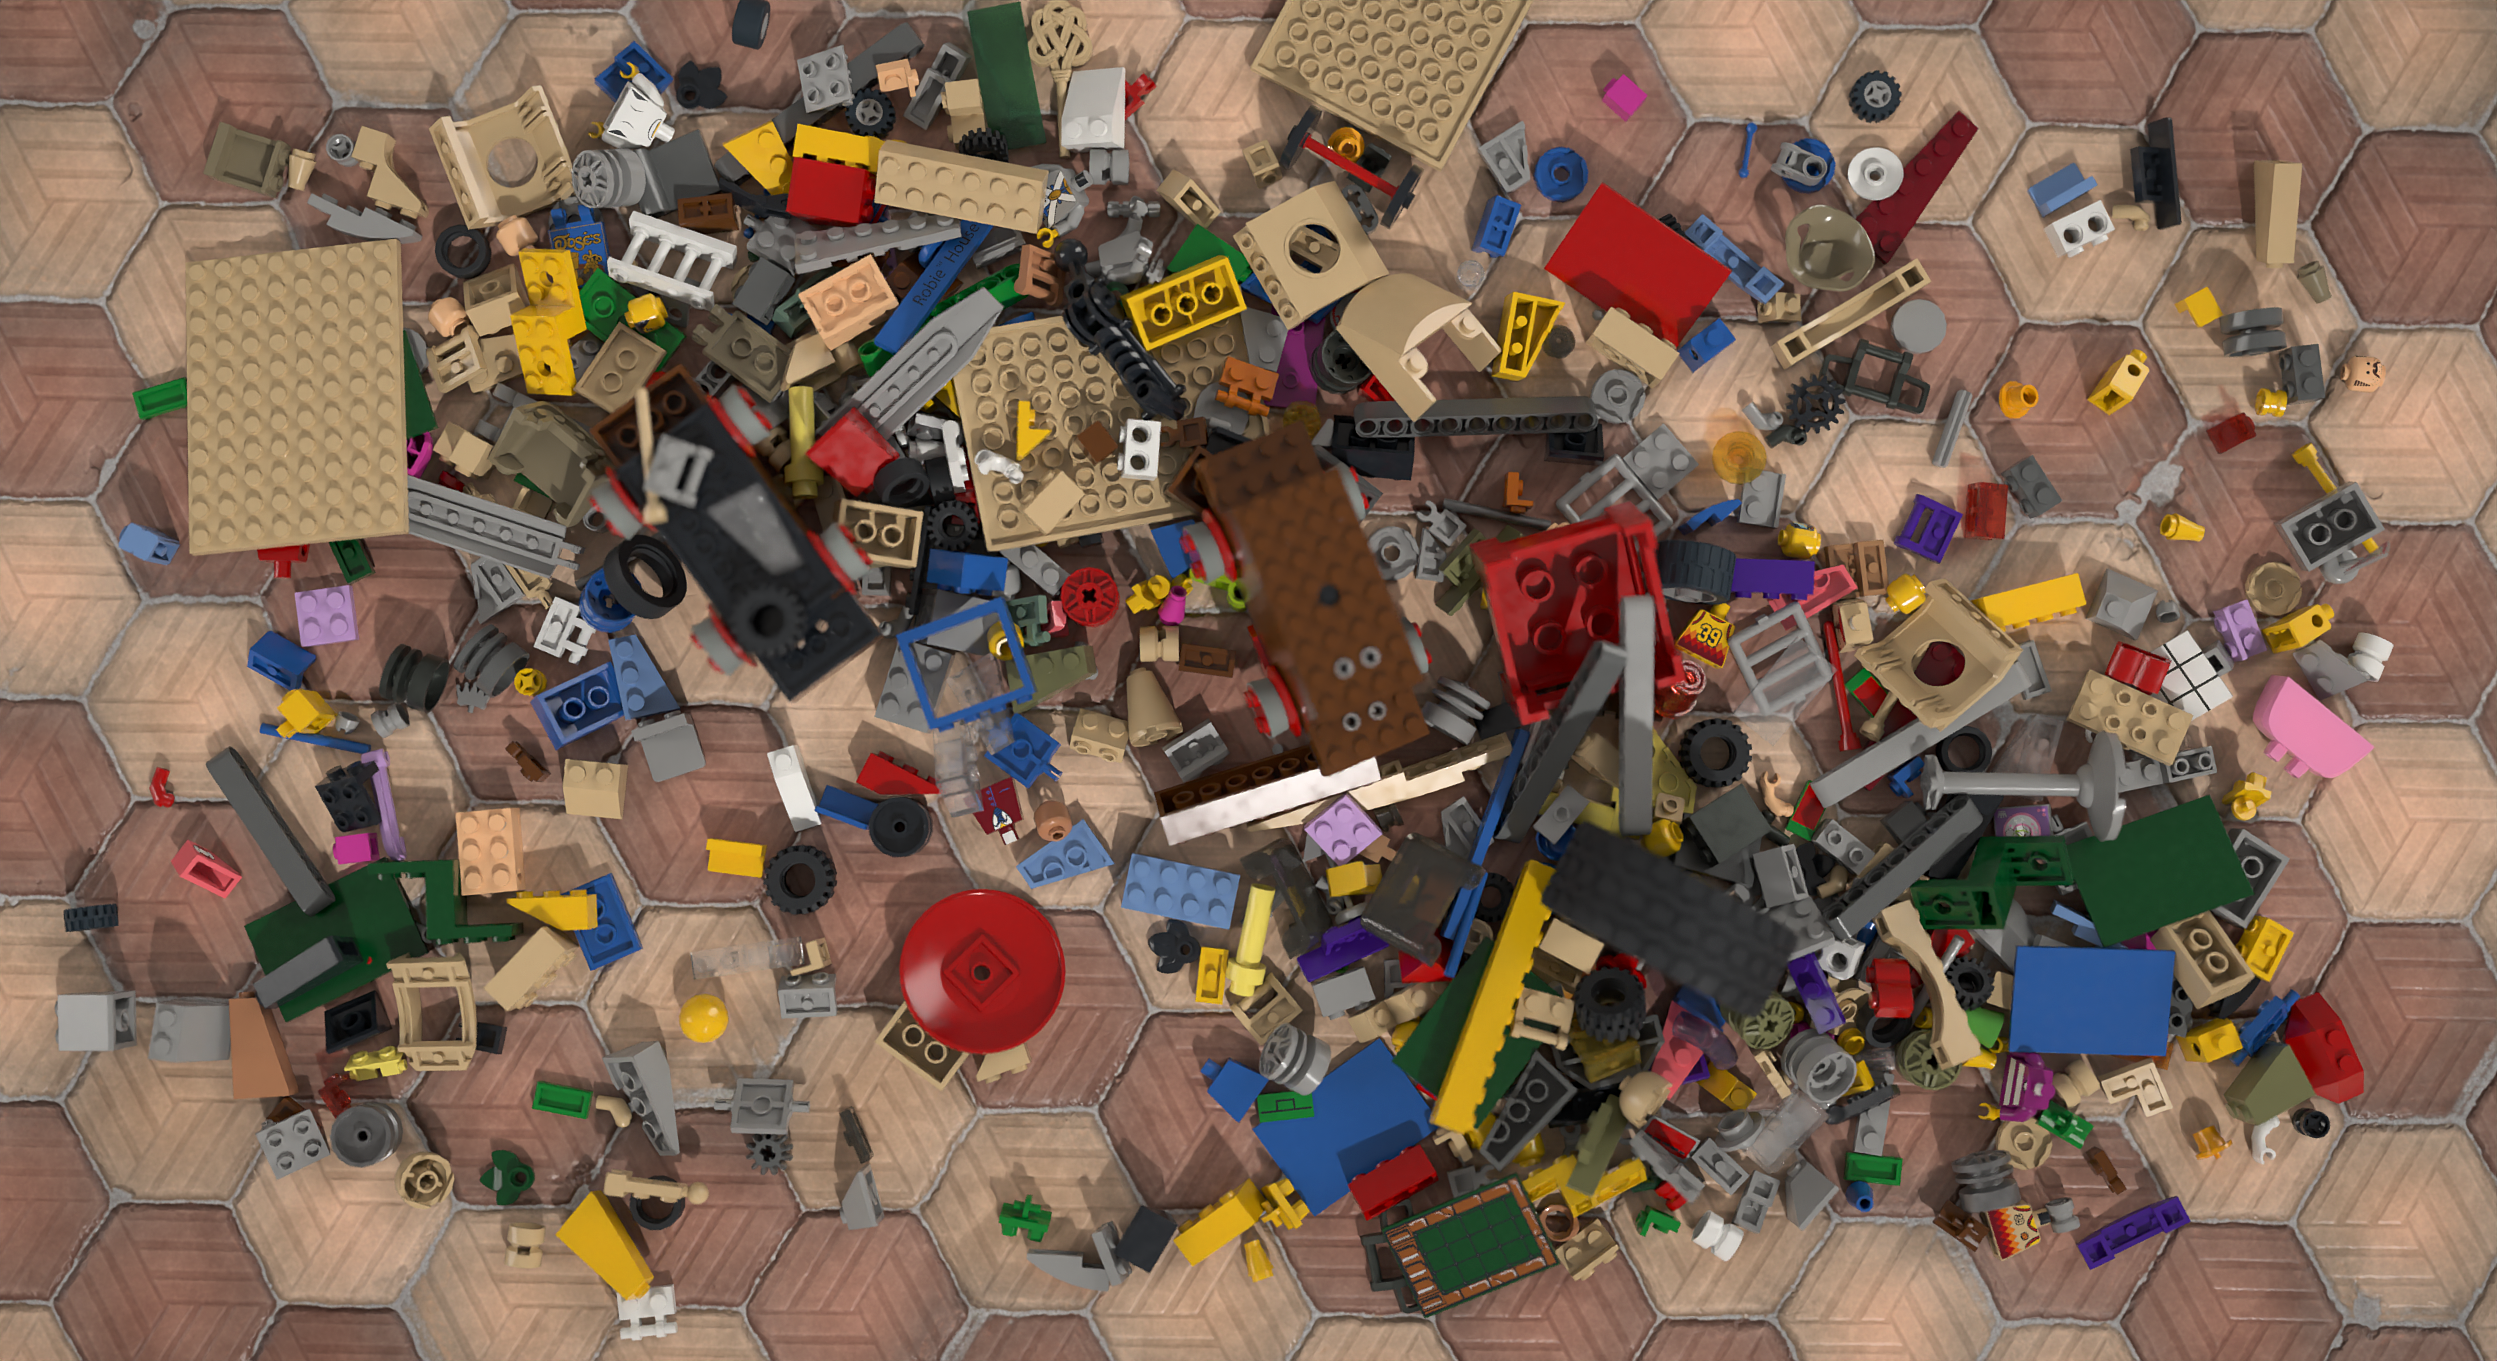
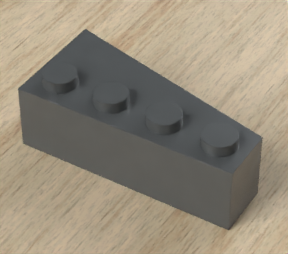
M1535 1051L1529 1065L1522 1074L1479 1152L1502 1172L1576 1095L1577 1089Z

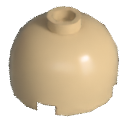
M1650 1071L1639 1072L1633 1078L1628 1075L1619 1086V1089L1622 1090L1619 1097V1107L1623 1115L1638 1128L1643 1127L1647 1123L1644 1118L1650 1114L1654 1116L1670 1093V1090L1667 1088L1672 1087V1083L1659 1074Z
M420 1151L408 1156L397 1168L394 1178L395 1189L407 1204L418 1209L431 1208V1205L437 1202L441 1203L447 1198L453 1187L454 1173L451 1172L449 1162L433 1152Z

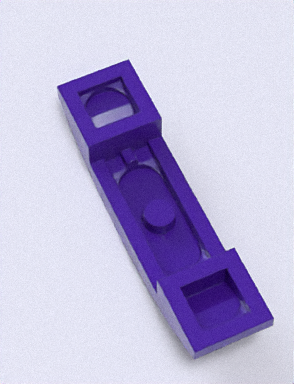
M2174 1196L2133 1211L2103 1226L2076 1245L2088 1268L2092 1270L2115 1259L2114 1255L2161 1232L2168 1233L2191 1221L2178 1196Z

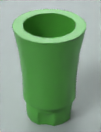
M1977 1007L1972 1011L1967 1009L1965 1011L1968 1019L1967 1024L1972 1034L1977 1037L1979 1043L1990 1049L2002 1028L2004 1013L1982 1007Z

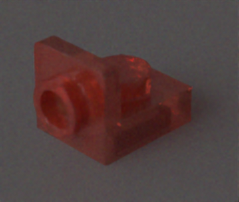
M2244 412L2234 415L2206 430L2218 454L2257 436L2254 431L2255 424L2253 420L2246 416Z
M335 1073L324 1080L323 1084L325 1086L317 1091L335 1119L347 1109L352 1108L349 1095L344 1090L339 1089L340 1085L351 1079L349 1073L341 1076Z

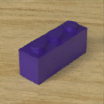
M1736 558L1731 592H1735L1736 598H1751L1752 593L1763 594V599H1779L1780 594L1791 595V600H1807L1808 595L1814 596L1815 561Z

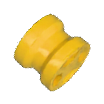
M2261 388L2255 400L2256 414L2264 416L2269 413L2274 417H2282L2287 406L2286 391L2277 390L2271 392L2268 388Z
M525 668L516 674L514 685L519 693L536 696L544 692L547 686V679L541 671Z

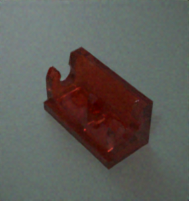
M1987 482L1968 484L1964 538L1979 540L2005 539L2008 485Z

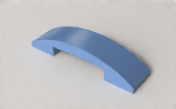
M1704 214L1685 232V237L1691 243L1730 268L1732 272L1728 279L1759 302L1766 304L1784 286V283L1766 267L1763 266L1761 268L1723 236V231Z

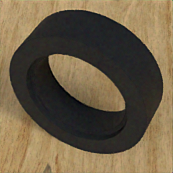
M633 535L629 540L626 538L612 549L605 558L604 576L607 586L615 599L632 614L645 619H657L667 614L683 601L687 592V580L683 567L674 553L657 539L647 535ZM633 556L641 559L655 571L662 584V597H655L647 593L637 584L629 570L628 557Z

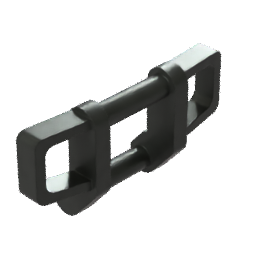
M1862 338L1859 339L1851 358L1832 354L1824 357L1817 379L1819 380L1822 374L1826 375L1830 361L1848 364L1849 367L1843 386L1836 384L1834 389L1841 388L1843 390L1842 395L1850 397L1852 394L1885 404V407L1889 409H1899L1913 414H1920L1924 411L1930 391L1928 383L1906 375L1912 363V353L1904 352L1902 354L1869 344V340ZM1865 354L1898 363L1889 394L1855 384ZM1904 382L1921 389L1922 393L1917 407L1898 402Z
M1405 1199L1391 1207L1404 1205L1406 1216L1414 1215L1409 1199ZM1387 1210L1379 1214L1381 1229L1388 1226ZM1382 1230L1381 1232L1360 1236L1361 1245H1365L1372 1282H1370L1371 1291L1394 1290L1401 1312L1408 1314L1419 1311L1418 1304L1406 1306L1401 1288L1408 1286L1404 1275L1387 1279L1382 1278L1375 1245L1387 1243Z

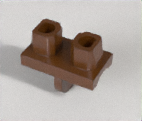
M1949 1200L1945 1202L1932 1223L1974 1252L1978 1249L1982 1239L1991 1230Z

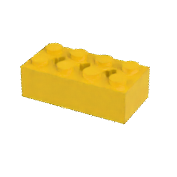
M1222 255L1165 277L1160 283L1156 281L1153 285L1149 284L1120 296L1127 317L1133 321V326L1131 327L1134 335L1146 351L1247 309L1229 259ZM1207 287L1212 288V291L1209 292V298L1204 296ZM1182 297L1187 299L1184 303L1185 308L1179 306ZM1157 308L1162 309V312L1159 313V319L1154 317Z

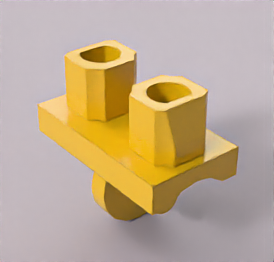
M1155 575L1133 586L1132 589L1135 593L1126 599L1125 602L1134 614L1140 610H1150L1160 606L1171 590V583L1166 576Z
M2254 772L2249 773L2246 781L2238 780L2234 783L2233 790L2223 796L2222 803L2225 805L2231 804L2232 813L2237 819L2243 821L2251 819L2256 814V807L2271 798L2272 792L2265 789L2267 778Z
M1285 1178L1275 1183L1266 1184L1261 1188V1191L1267 1198L1261 1204L1266 1212L1261 1217L1263 1223L1272 1220L1276 1227L1284 1223L1288 1230L1292 1228L1297 1229L1303 1224L1301 1220L1308 1214L1309 1209L1301 1199L1290 1206L1285 1198L1294 1191V1187L1289 1179Z

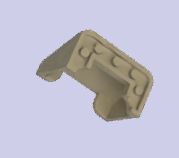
M545 401L515 407L488 457V460L502 474L510 475L521 472L557 503L553 509V514L556 520L567 528L577 525L593 506L588 499L592 496L590 490L609 481L606 468L610 466L614 470L617 469L595 438L557 406Z

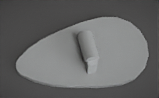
M1219 382L1207 386L1197 399L1193 418L1202 416L1206 418L1208 437L1211 428L1213 429L1217 426L1242 435L1249 418L1247 411L1234 406L1233 408L1226 407L1223 402L1215 400L1217 390L1227 392L1228 387L1219 385ZM1237 392V396L1248 399L1245 393Z

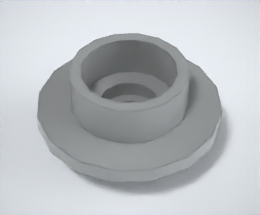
M1737 1109L1728 1113L1717 1126L1719 1132L1715 1139L1716 1146L1723 1152L1750 1147L1755 1143L1758 1135L1764 1128V1117L1758 1112H1747L1745 1109Z

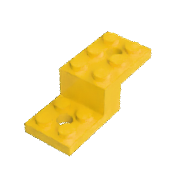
M523 249L518 253L530 305L511 314L510 318L527 393L572 396L576 394L573 389L577 383L567 340L587 328L570 250ZM546 272L552 275L553 283L548 280ZM544 362L550 366L551 372L546 370Z
M1563 1155L1552 1162L1553 1166L1545 1170L1538 1168L1529 1173L1528 1179L1522 1181V1184L1528 1192L1531 1202L1558 1189L1573 1218L1647 1180L1645 1167L1640 1158L1634 1161L1632 1158L1621 1162L1617 1166L1619 1169L1610 1174L1605 1171L1593 1197H1589L1566 1186L1577 1160L1574 1155L1570 1157Z

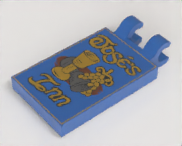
M578 205L582 221L568 223L566 209L551 210V216L556 229L548 231L551 249L570 250L577 286L580 292L597 268L602 269L609 275L607 260L611 256L604 222L596 223L594 209L588 208L585 205Z

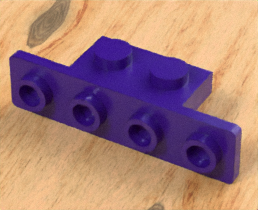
M1372 914L1364 917L1360 915L1351 919L1348 924L1340 928L1335 926L1328 929L1322 935L1321 947L1297 957V963L1306 980L1312 982L1404 940L1405 933L1394 915H1390L1377 922Z

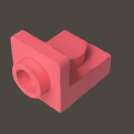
M1050 601L1047 604L1048 623L1040 624L1041 631H1048L1050 637L1065 638L1069 635L1067 614L1062 609L1061 601Z

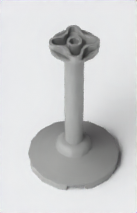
M2102 730L2096 734L2087 764L2079 767L2076 774L1943 772L1935 755H1925L1924 770L1920 777L1924 809H1936L1942 794L2075 796L2078 803L2087 809L2095 837L2099 841L2114 840L2120 831L2125 810V799H2118L2119 777H2126L2123 748L2116 733H2108Z

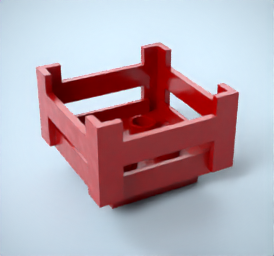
M1630 501L1603 508L1604 515L1513 540L1500 543L1494 537L1469 544L1474 569L1483 582L1504 673L1499 675L1505 700L1522 725L1549 718L1548 710L1557 708L1568 688L1539 696L1535 693V690L1573 681L1596 641L1601 640L1620 646L1621 597L1646 595L1633 535L1638 541L1648 592L1652 596L1654 604V620L1657 631L1654 632L1653 683L1658 688L1686 681L1681 656L1674 648L1653 549L1657 548L1652 521ZM1620 675L1609 694L1619 692Z

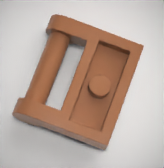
M1031 244L1022 245L1019 278L1015 281L1014 290L1021 295L1029 294L1042 299L1052 307H1059L1063 301L1066 272L1061 271L1055 264L1053 253ZM1032 278L1051 284L1050 291L1032 284Z

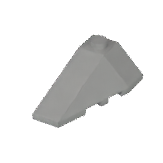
M2014 898L2004 929H1967L2013 976L2016 946H2032L2036 936L2022 906Z
M659 1041L641 1042L603 1057L602 1059L617 1090L622 1088L631 1101L627 1104L631 1112L635 1110L644 1121L642 1129L660 1156L679 1154L670 1069L665 1050Z

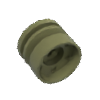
M1775 989L1768 1001H1766L1767 1004L1762 1013L1755 1019L1720 1004L1721 1016L1725 1022L1752 1048L1769 1049L1777 1046L1792 1030L1795 1020L1794 1010Z
M1912 1029L1894 1047L1893 1061L1897 1072L1903 1079L1923 1089L1939 1090L1948 1087L1957 1079L1961 1072L1962 1062L1944 1070H1941L1937 1059L1932 1061L1931 1065L1927 1064L1926 1060L1930 1059L1931 1055L1935 1057L1930 1046L1933 1030Z

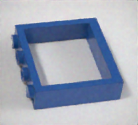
M1003 597L896 635L930 730L938 728L939 733L953 729L955 728L954 722L964 719L966 724L981 718L979 714L981 712L990 710L991 714L1003 711L1007 709L1006 703L1016 700L1018 705L1033 699L1032 694L1038 692L1007 603ZM997 612L1024 687L937 718L910 644Z

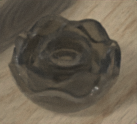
M1553 325L1542 344L1544 352L1548 356L1558 359L1567 357L1575 347L1573 332L1564 325ZM1557 339L1561 340L1560 344L1556 342Z

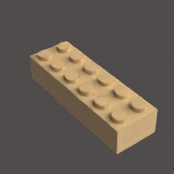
M886 140L879 150L874 202L1036 234L1043 220L1049 171Z

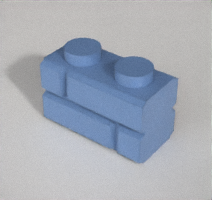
M131 523L122 529L118 543L119 548L132 553L134 556L144 561L162 565L170 564L180 545L178 540L165 535V533L155 528Z

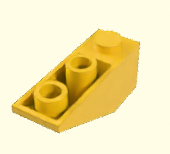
M586 889L570 890V895H560V890L543 891V896H533V891L516 892V897L506 899L508 904L559 930H588L598 927L597 895L587 894Z

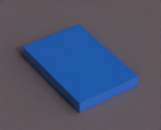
M612 873L572 889H586L587 894L597 895L598 927L588 930H574L590 971L643 949ZM570 891L560 895H570Z

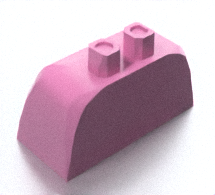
M2271 675L2256 703L2253 712V722L2258 730L2271 740L2263 753L2275 762H2278L2285 753L2290 755L2292 759L2283 769L2294 778H2300L2307 770L2325 778L2337 777L2353 767L2375 748L2290 677Z

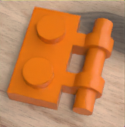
M1228 356L1225 359L1218 383L1228 387V391L1224 392L1218 389L1215 400L1223 402L1224 406L1229 408L1234 406L1246 410L1247 414L1252 416L1258 414L1267 417L1270 407L1260 404V400L1263 399L1269 402L1272 400L1279 374ZM1240 391L1251 395V399L1239 397L1237 392Z

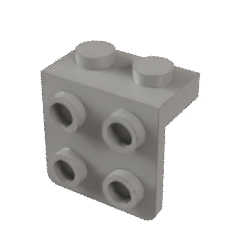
M680 710L665 714V720L656 723L654 719L638 723V729L632 730L634 740L642 744L654 781L661 782L705 767L706 759L691 714H681Z

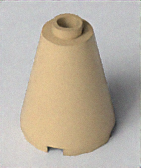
M1138 668L1131 671V675L1126 679L1130 743L1134 747H1144L1158 744L1157 740L1166 737V740H1170L1183 732L1182 723L1154 673L1147 671L1146 668Z

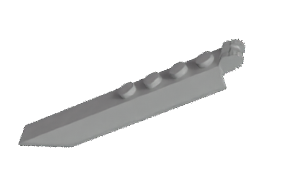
M983 287L933 318L815 432L823 436L845 414L855 407L885 440L889 439L974 358L1002 311L1003 306Z
M407 475L409 534L549 579L557 565L579 570L580 564L576 561L560 558L563 548L576 554H584L585 551L584 547L565 542L566 526Z

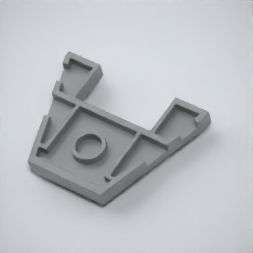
M1640 1130L1629 1142L1633 1146L1631 1151L1642 1161L1646 1159L1653 1166L1652 1170L1662 1179L1668 1180L1691 1204L1699 1196L1706 1182L1699 1176L1696 1178L1688 1171L1689 1168L1682 1162L1678 1163L1668 1154L1669 1152L1643 1130Z

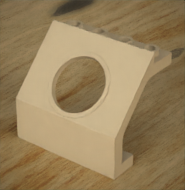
M541 85L530 87L517 101L466 121L453 122L451 116L440 117L429 128L468 230L498 226V224L510 216L516 215L517 218L525 217L553 206L570 196H576L572 185L571 174L573 165L569 158V152L564 145L559 132V126L553 117L549 107V100L545 96ZM510 138H518L530 143L538 159L537 169L531 180L515 188L499 185L493 180L488 170V158L492 149L499 142Z
M1335 181L1309 188L1245 223L1246 226L1233 235L1288 330L1295 328L1318 310L1362 286L1365 287L1371 282L1389 275L1384 263ZM1309 224L1324 226L1332 232L1339 244L1338 260L1328 271L1318 274L1308 273L1298 268L1292 261L1289 254V240L1292 234L1302 226Z
M1945 578L1928 583L1924 589L1929 594L1926 601L1885 639L1878 643L1859 647L1854 655L1866 670L1872 672L1880 680L1882 686L1891 690L1899 698L1902 705L1918 716L1922 724L1930 729L1936 727L1940 732L2002 681L2023 651L2018 644ZM1944 641L1955 645L1961 650L1965 657V668L1956 681L1945 686H1930L1921 682L1915 676L1912 669L1913 658L1916 652L1928 643Z

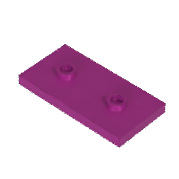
M1272 304L1271 314L1279 316ZM1325 317L1318 324L1306 319L1295 328L1288 330L1276 372L1279 376L1274 394L1270 402L1264 400L1265 406L1315 411L1318 385L1314 382L1310 372V358L1313 351L1323 342Z

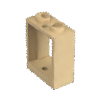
M1587 729L1571 759L1591 776L1619 789V751L1599 734Z

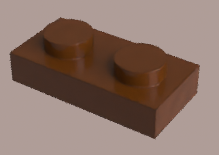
M1182 643L1178 671L1233 678L1236 651Z

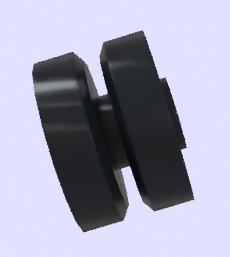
M893 797L881 802L872 812L869 820V835L874 846L883 854L891 857H908L922 851L929 843L933 833V819L929 810L920 801L910 797ZM898 822L904 823L905 829L903 832H897Z

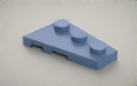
M636 634L608 640L625 721L680 710L679 705Z
M1082 819L1072 826V830L1064 839L1051 841L1017 865L1016 868L1030 888L1033 889L1115 863L1086 821Z

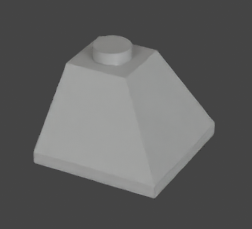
M2106 569L2085 619L2136 641L2158 590L2115 571Z
M1804 1159L1800 1162H1794L1787 1170L1788 1176L1785 1178L1787 1219L1802 1231L1839 1190L1835 1184Z
M871 1164L864 1165L856 1174L842 1202L843 1207L839 1209L843 1224L847 1223L849 1230L877 1226L885 1217Z

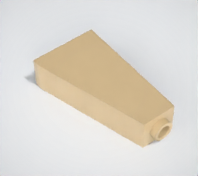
M2282 160L2254 161L2256 261L2266 263V268H2283V263H2294L2302 163Z

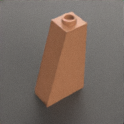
M256 991L239 992L238 998L229 999L233 1099L279 1097L299 1093L298 1085L272 1010L265 1009L264 1006L258 1003L255 997Z

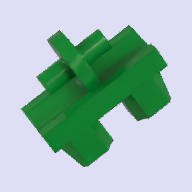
M2049 1100L2048 1108L2042 1110L2035 1123L2080 1150L2087 1135L2094 1127V1125Z
M1027 1194L1025 1202L1014 1200V1204L1003 1203L998 1223L1002 1225L1003 1235L1016 1236L1018 1227L1029 1229L1027 1235L1029 1240L1041 1242L1044 1233L1048 1232L1052 1212L1041 1210L1042 1205L1031 1203L1032 1195Z

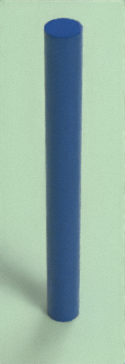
M267 723L261 724V734L283 738L276 730L279 726ZM297 731L291 738L285 737V739L359 754L371 751L370 744L320 734L299 733Z
M1479 871L1446 965L1444 975L1451 978L1455 977L1488 873L1484 871Z

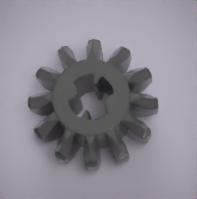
M754 1134L752 1138L755 1143H748L746 1146L749 1150L754 1151L746 1155L747 1160L755 1159L756 1161L752 1164L751 1168L754 1170L759 1165L762 1166L760 1170L761 1175H765L768 1169H770L772 1175L778 1173V1167L785 1170L788 1167L785 1161L793 1159V1155L786 1152L794 1147L793 1144H784V1141L789 1137L788 1135L784 1134L781 1138H778L779 1134H762V1136ZM772 1146V1152L776 1154L769 1158L767 1157L768 1152L764 1149Z

